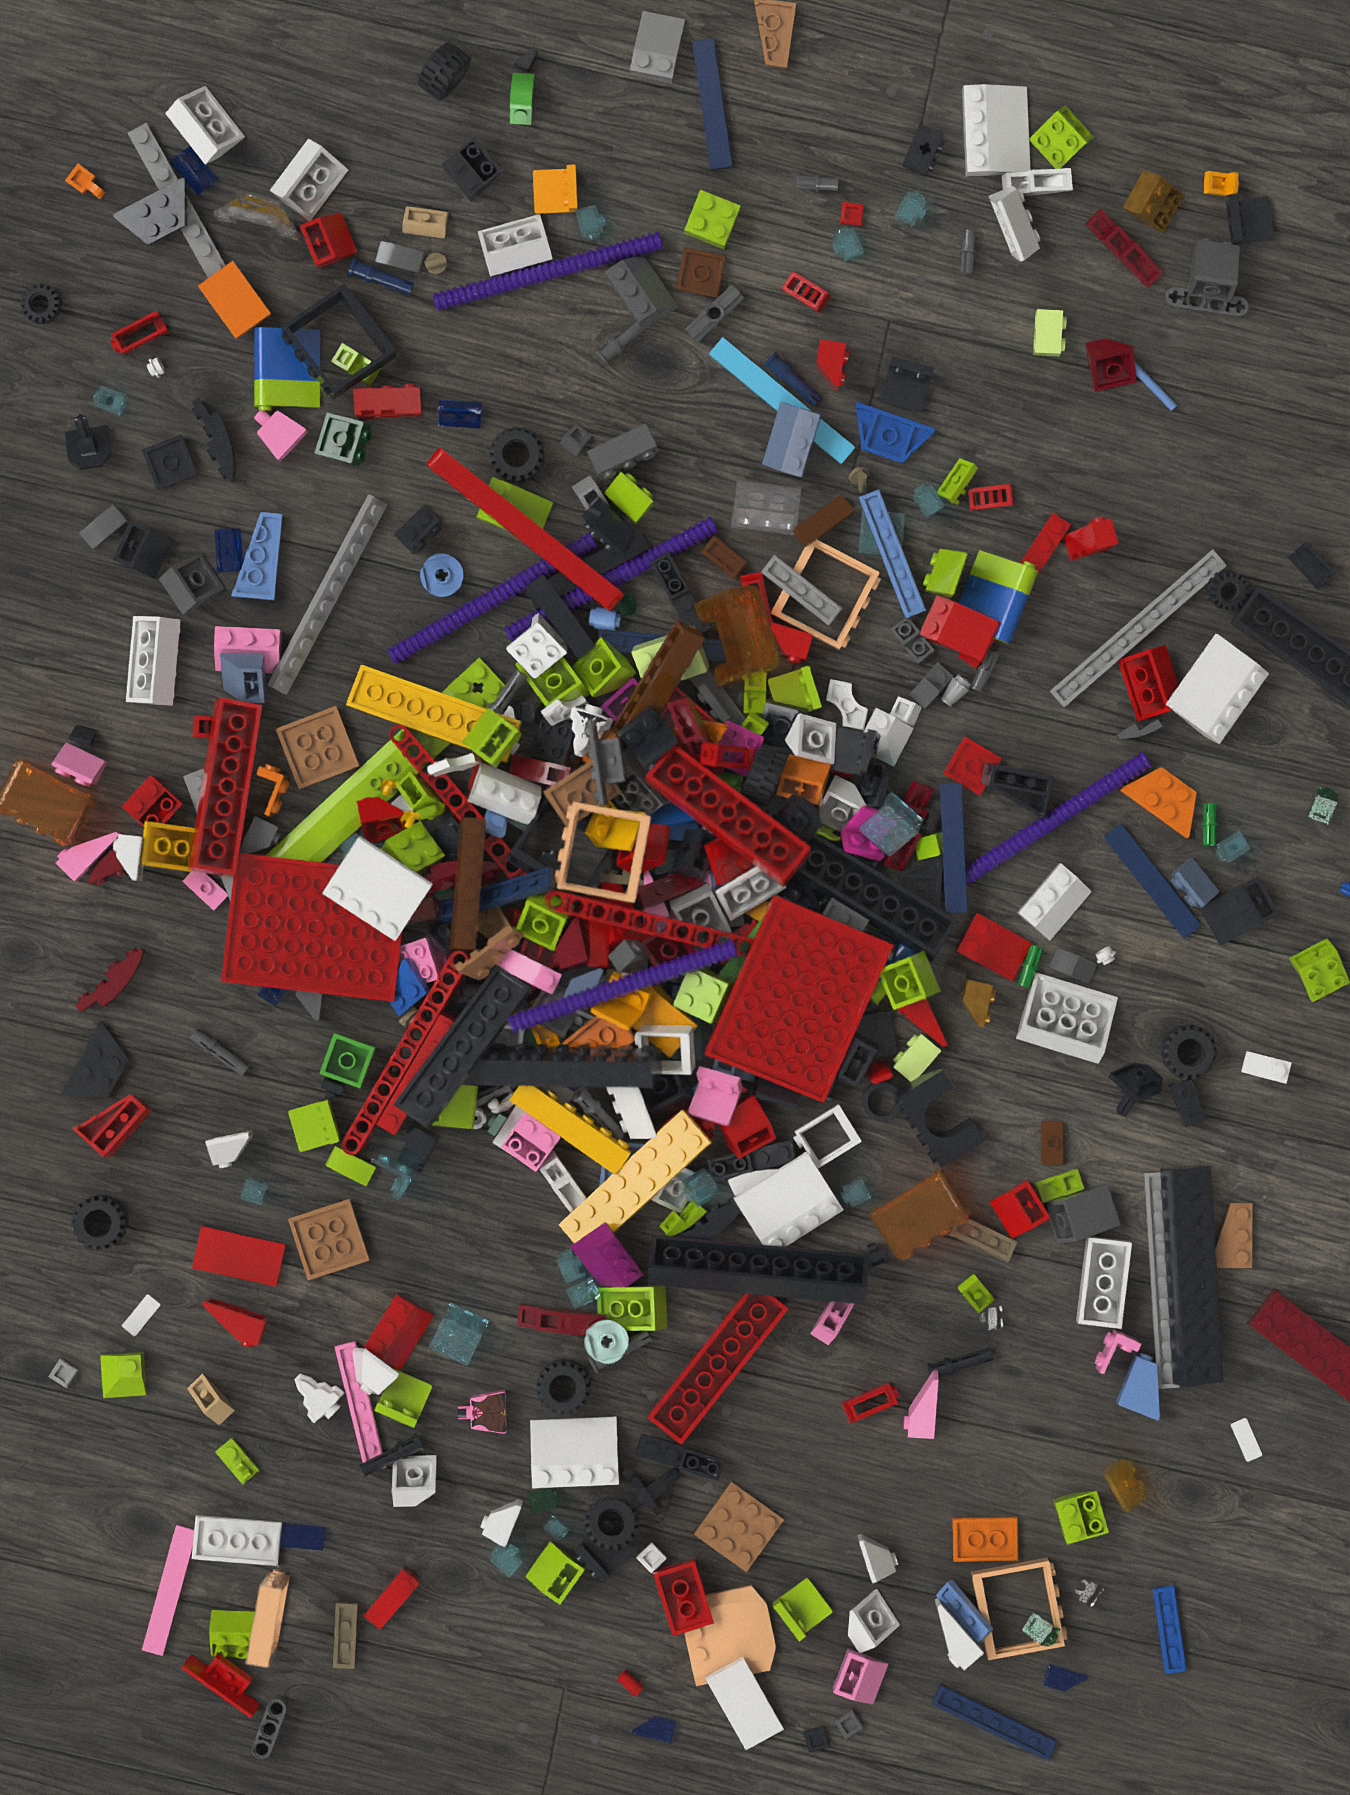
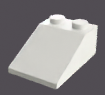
M937 1597L935 1603L949 1651L947 1655L956 1668L961 1666L965 1670L984 1654L981 1645L976 1644Z

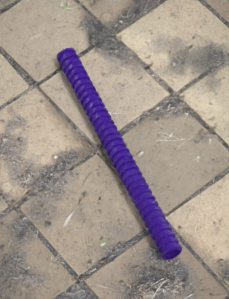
M656 231L653 235L649 233L646 237L642 235V238L628 239V242L623 240L621 244L616 242V245L612 246V244H609V247L603 246L602 249L598 247L595 251L589 250L590 252L588 253L583 251L581 255L577 253V256L570 255V258L565 256L563 260L558 258L555 262L551 260V263L548 264L544 262V265L537 264V267L533 265L530 269L525 267L523 271L518 269V272L512 271V274L507 272L505 276L500 274L497 278L493 276L492 279L486 278V281L483 282L479 280V283L472 282V285L467 283L465 287L460 285V288L457 289L456 287H453V290L446 289L447 292H443V290L439 294L435 292L433 293L435 306L440 312L442 308L447 310L450 306L454 308V305L461 306V303L467 304L468 301L472 303L475 299L480 301V298L487 299L489 295L490 297H493V294L498 296L500 292L505 294L508 290L512 292L515 288L519 290V287L526 288V285L532 286L533 283L538 285L540 281L545 283L547 279L552 281V278L558 279V276L563 278L566 274L570 276L571 273L577 274L580 270L584 272V269L591 270V267L596 269L598 265L603 267L606 263L610 265V262L617 263V260L629 259L631 256L634 258L638 254L643 256L645 252L646 254H649V251L654 253L656 249L661 251L663 245L660 234Z
M708 516L707 520H701L700 524L695 523L693 528L690 526L689 530L686 531L684 529L683 533H677L676 537L671 536V539H666L665 543L660 542L659 546H653L654 549H647L648 552H642L641 556L636 555L635 559L631 558L629 559L630 562L627 563L625 561L623 562L624 565H618L617 569L612 568L611 572L607 571L604 576L602 574L601 576L617 588V585H623L622 582L625 581L627 583L629 582L628 579H634L635 575L640 576L641 572H647L646 569H653L650 564L651 561L667 552L675 557L676 553H682L683 549L688 550V547H693L694 543L699 544L700 540L705 541L707 536L710 538L712 537L711 534H717L718 529L712 518ZM579 587L576 588V591L573 592L571 590L570 594L567 595L566 593L564 594L565 597L561 598L568 609L575 611L576 607L580 608L583 603L586 605L589 600L590 602L593 601V598L582 589H579ZM537 609L534 610L535 613H529L528 617L523 616L522 620L518 619L515 624L512 622L509 627L505 626V631L511 642L532 626V618L538 613L551 624V621L542 609L539 611Z
M589 532L584 537L580 536L581 539H575L574 543H568L569 546L566 547L579 558L582 555L583 557L586 556L585 553L587 552L591 553L592 549H598L594 538ZM540 559V563L537 564L535 562L533 567L528 566V569L526 571L523 569L521 574L516 573L514 578L511 576L510 580H504L505 583H499L498 587H492L493 590H487V593H482L479 598L478 596L475 597L476 600H470L469 604H463L464 607L461 608L459 606L457 611L452 610V614L449 615L447 613L445 618L440 617V620H435L433 625L430 623L428 624L429 627H423L421 632L418 630L417 634H411V637H406L405 641H399L400 644H394L393 648H387L390 657L398 665L399 661H405V658H410L411 654H417L416 651H422L423 647H429L428 644H434V641H439L442 636L443 638L446 637L445 634H451L452 630L457 631V627L460 626L462 628L464 623L469 624V621L471 619L474 621L476 616L481 617L480 614H486L488 609L491 611L493 610L492 607H498V604H503L504 600H510L509 597H515V594L522 593L521 590L523 589L527 590L526 586L541 575L550 577L552 572L554 574L557 573L556 569L545 560Z
M1139 752V755H1134L1132 760L1128 759L1126 764L1122 763V766H1117L1115 771L1111 770V774H1105V777H1100L1098 782L1094 781V785H1088V788L1082 789L1081 793L1077 792L1075 797L1071 796V800L1067 799L1064 804H1059L1060 807H1054V811H1048V814H1045V818H1037V822H1031V826H1025L1026 829H1021L1020 833H1014V837H1008V841L1004 840L1003 844H997V848H991V852L987 851L986 855L982 854L980 859L976 858L975 862H970L968 867L965 865L966 885L970 886V882H976V878L980 879L982 878L981 875H987V871H993L992 868L999 867L998 864H1003L1004 860H1010V856H1016V852L1020 853L1021 849L1025 850L1027 845L1031 846L1032 842H1037L1039 837L1042 839L1044 834L1048 835L1049 831H1054L1056 826L1059 828L1061 823L1065 824L1066 820H1071L1073 815L1077 816L1078 812L1082 813L1083 809H1088L1090 804L1094 805L1095 801L1099 802L1100 798H1105L1107 793L1111 794L1112 790L1116 791L1118 786H1123L1122 783H1128L1129 779L1133 780L1135 775H1140L1139 772H1145L1146 768H1151V763L1147 756Z
M728 939L729 942L725 943L723 941L720 945L717 943L715 947L709 946V949L702 948L703 951L699 952V950H696V953L693 954L691 952L689 956L685 954L683 958L677 957V960L670 959V962L667 963L665 961L662 965L659 963L657 967L651 966V969L644 968L645 971L641 972V970H638V973L635 974L633 972L631 976L627 974L625 978L618 977L619 980L612 979V982L609 983L607 981L604 985L601 983L599 987L593 986V989L586 988V991L580 990V993L577 994L575 992L573 996L567 995V998L560 997V1000L554 999L552 1003L548 1001L546 1005L544 1003L541 1004V1007L534 1006L535 1009L528 1008L526 1012L522 1010L520 1014L517 1012L514 1016L509 1015L508 1020L514 1033H518L517 1030L524 1031L526 1027L530 1029V1026L533 1025L535 1027L537 1023L543 1024V1021L550 1022V1019L556 1020L558 1016L562 1018L564 1014L567 1016L569 1012L576 1013L575 1010L582 1011L584 1007L588 1009L590 1005L593 1007L596 1003L601 1004V1001L608 1002L610 998L614 1000L616 996L620 998L622 994L627 995V992L634 993L633 990L637 989V991H640L642 987L646 989L648 985L651 987L654 983L660 984L659 981L666 982L668 978L672 980L674 976L678 978L680 974L685 975V972L692 973V970L698 971L700 967L704 969L706 965L710 967L712 963L718 964L717 961L720 960L724 962L726 958L730 960L732 956L736 958L738 954L734 942Z

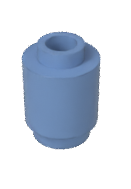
M600 607L591 609L589 626H594V629L615 631L616 627H620L621 614H618L617 609H613L612 612Z

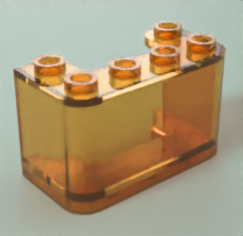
M750 585L726 589L694 604L698 618L703 623L715 622L727 663L720 664L715 668L714 675L718 687L744 682L779 666V654L762 595L757 587Z
M20 758L16 759L0 789L1 814L5 816L12 814L15 816L14 821L24 826L27 823L34 826L33 831L43 836L46 833L53 836L52 841L62 846L75 844L98 801L97 798L90 794L81 792V790L70 786Z
M944 1167L936 1169L930 1175V1178L928 1176L925 1177L924 1180L891 1201H887L884 1203V1207L878 1206L870 1211L869 1216L897 1259L902 1258L903 1261L908 1259L919 1246L921 1249L927 1247L932 1243L931 1239L935 1236L942 1237L951 1231L949 1228L954 1224L960 1226L969 1220L970 1208Z

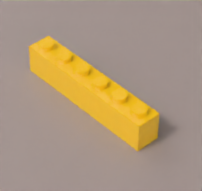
M518 1086L509 1101L614 1175L617 1174L631 1154L629 1144L622 1139L618 1141L611 1136L612 1133L605 1127H597L593 1124L595 1121L588 1115L584 1114L582 1116L577 1113V1108L571 1103L560 1101L558 1099L559 1095L550 1089L546 1091L541 1086Z

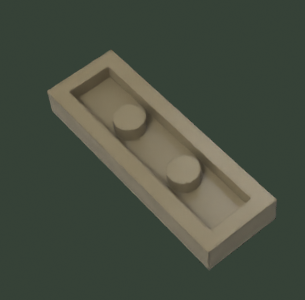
M960 1214L957 1216L949 1234L1007 1263L1017 1244L1016 1241Z
M336 1602L333 1668L355 1669L358 1603Z

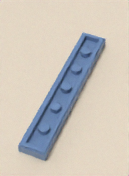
M880 490L859 497L905 619L926 611Z

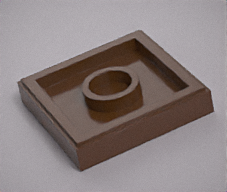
M684 247L676 291L717 299L726 256Z

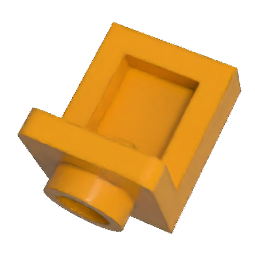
M1213 171L1205 172L1204 194L1226 197L1238 193L1239 180L1237 172L1228 174Z

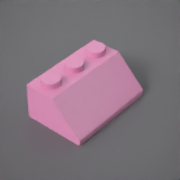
M215 626V671H221L220 653H264L265 673H274L281 660L282 631L280 629Z

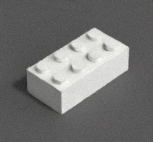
M1095 1236L1086 1238L1076 1317L1078 1324L1122 1329L1132 1242Z

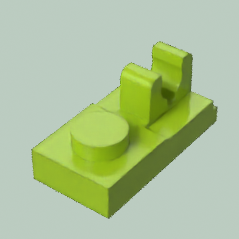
M959 458L936 494L958 505L959 501L957 498L960 494L964 495L966 493L964 488L978 467L974 463Z
M233 1437L215 1451L242 1484L260 1471Z

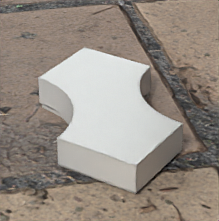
M830 679L826 701L835 704L840 710L843 717L842 726L864 730L868 709L860 706L855 701L852 695V683Z
M583 695L566 702L557 699L543 709L541 713L549 724L554 726L561 721L572 720L570 718L572 706L585 709L588 702Z
M471 753L458 758L442 760L427 768L430 775L437 777L445 773L463 771L481 763L480 756Z

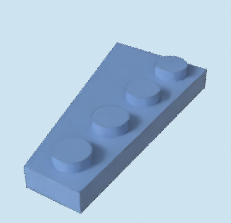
M260 513L251 543L245 555V560L233 589L232 597L275 601L283 514Z

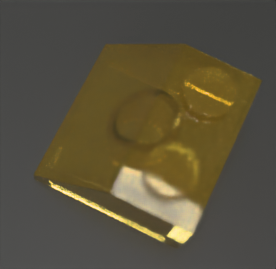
M1122 1457L1101 1469L1103 1476L1125 1513L1130 1512L1146 1498L1143 1492L1147 1490L1141 1479L1138 1481L1135 1479L1133 1473L1136 1470L1130 1460L1126 1462Z

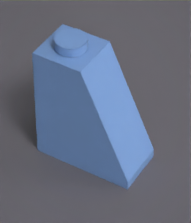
M1141 1353L1138 1356L1134 1354L1116 1403L1119 1406L1159 1420L1157 1364L1152 1361L1153 1357Z

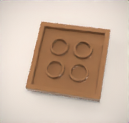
M337 706L276 729L299 790L360 766Z
M350 1199L288 1218L307 1280L370 1260Z
M731 1481L694 1532V1535L747 1572L784 1521V1518Z

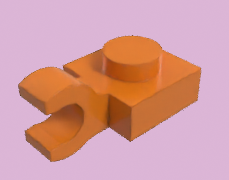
M80 164L75 166L65 180L83 195L87 190L99 199L105 194L99 186L93 183L96 177Z

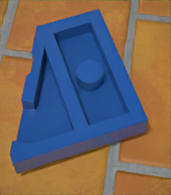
M410 958L402 960L397 973L394 1002H390L398 1016L409 1011L426 997L430 991Z

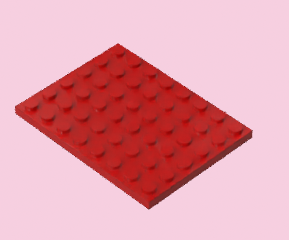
M239 853L236 875L233 876L221 982L394 1002L402 931L396 941H394L323 894V891L340 865Z
M773 894L704 1054L824 1103L893 948V944Z

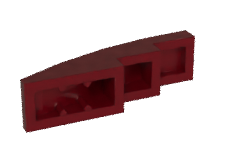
M1099 209L1085 223L1086 227L1146 288L1163 273L1135 241H1132L1122 228L1116 225L1102 209Z
M689 697L669 702L668 707L682 743H686L691 757L700 763L703 742L713 743L701 717ZM702 764L715 775L724 771L723 767Z
M913 780L899 811V821L894 825L884 861L885 866L903 872L922 835L918 830L928 813L925 806L934 791L931 786Z

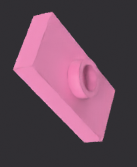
M190 872L183 880L214 911L228 897L227 892L206 873Z

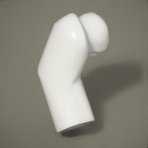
M513 1093L509 1094L500 1103L497 1099L491 1100L488 1103L491 1112L497 1114L511 1108L514 1103L509 1101Z

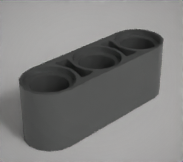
M274 1696L267 1705L252 1747L253 1755L258 1759L269 1757L275 1745L288 1709V1702L283 1696ZM275 1702L280 1703L283 1706V1710L280 1712L275 1711L272 1708V1704ZM265 1724H274L276 1730L274 1732L267 1731ZM265 1743L268 1746V1751H259L257 1745Z

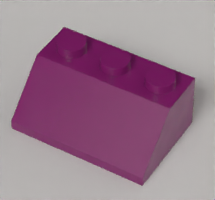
M606 1222L570 1246L601 1287H627L644 1275L635 1259Z

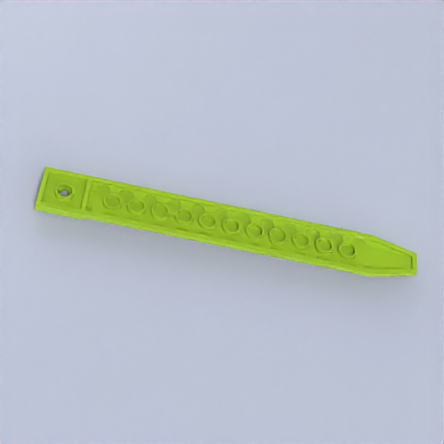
M478 658L442 693L487 709L488 704L496 700L505 685ZM483 683V693H474L472 691L474 690L473 684ZM408 728L433 759L450 744V742ZM402 729L394 738L398 741L403 740L406 736L405 731ZM390 740L265 856L322 863L361 827L357 801L366 797H379L388 802L399 790L393 789L391 796L383 795V791L380 788L385 779L396 782V780L403 779L410 771L416 775L419 772ZM410 745L407 751L411 757L419 755L420 749L417 745ZM425 761L422 764V769L425 768L430 763V761Z

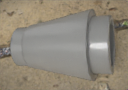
M958 674L951 679L941 700L951 707L970 690L969 687L972 684Z

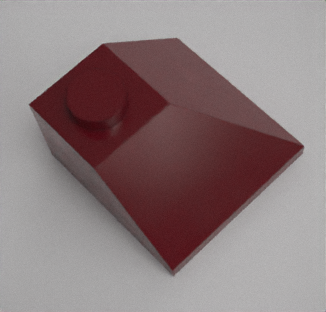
M1107 338L1085 343L1088 367L1095 392L1137 382L1132 346Z
M578 918L573 919L554 951L555 954L552 955L554 968L558 967L559 972L585 967L588 961Z
M680 928L677 929L679 937L684 936ZM655 935L640 942L644 946V951L654 967H657L659 963L661 965L664 964L665 961L668 963L670 959L677 960V957L683 958L685 954L689 956L691 952L693 954L696 953L688 943Z

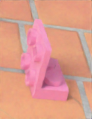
M426 937L400 946L398 968H400L402 960L410 958L425 983H428L438 978L448 957Z
M699 1066L696 1073L699 1084L688 1114L728 1126L743 1089L740 1077Z
M1113 1328L1112 1332H1108L1103 1344L1106 1345L1103 1352L1099 1351L1094 1362L1096 1369L1099 1373L1104 1374L1117 1345L1119 1348L1131 1353L1132 1350L1138 1352L1141 1343L1137 1339Z

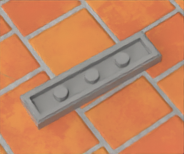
M775 555L761 571L762 574L828 626L842 610L839 605Z

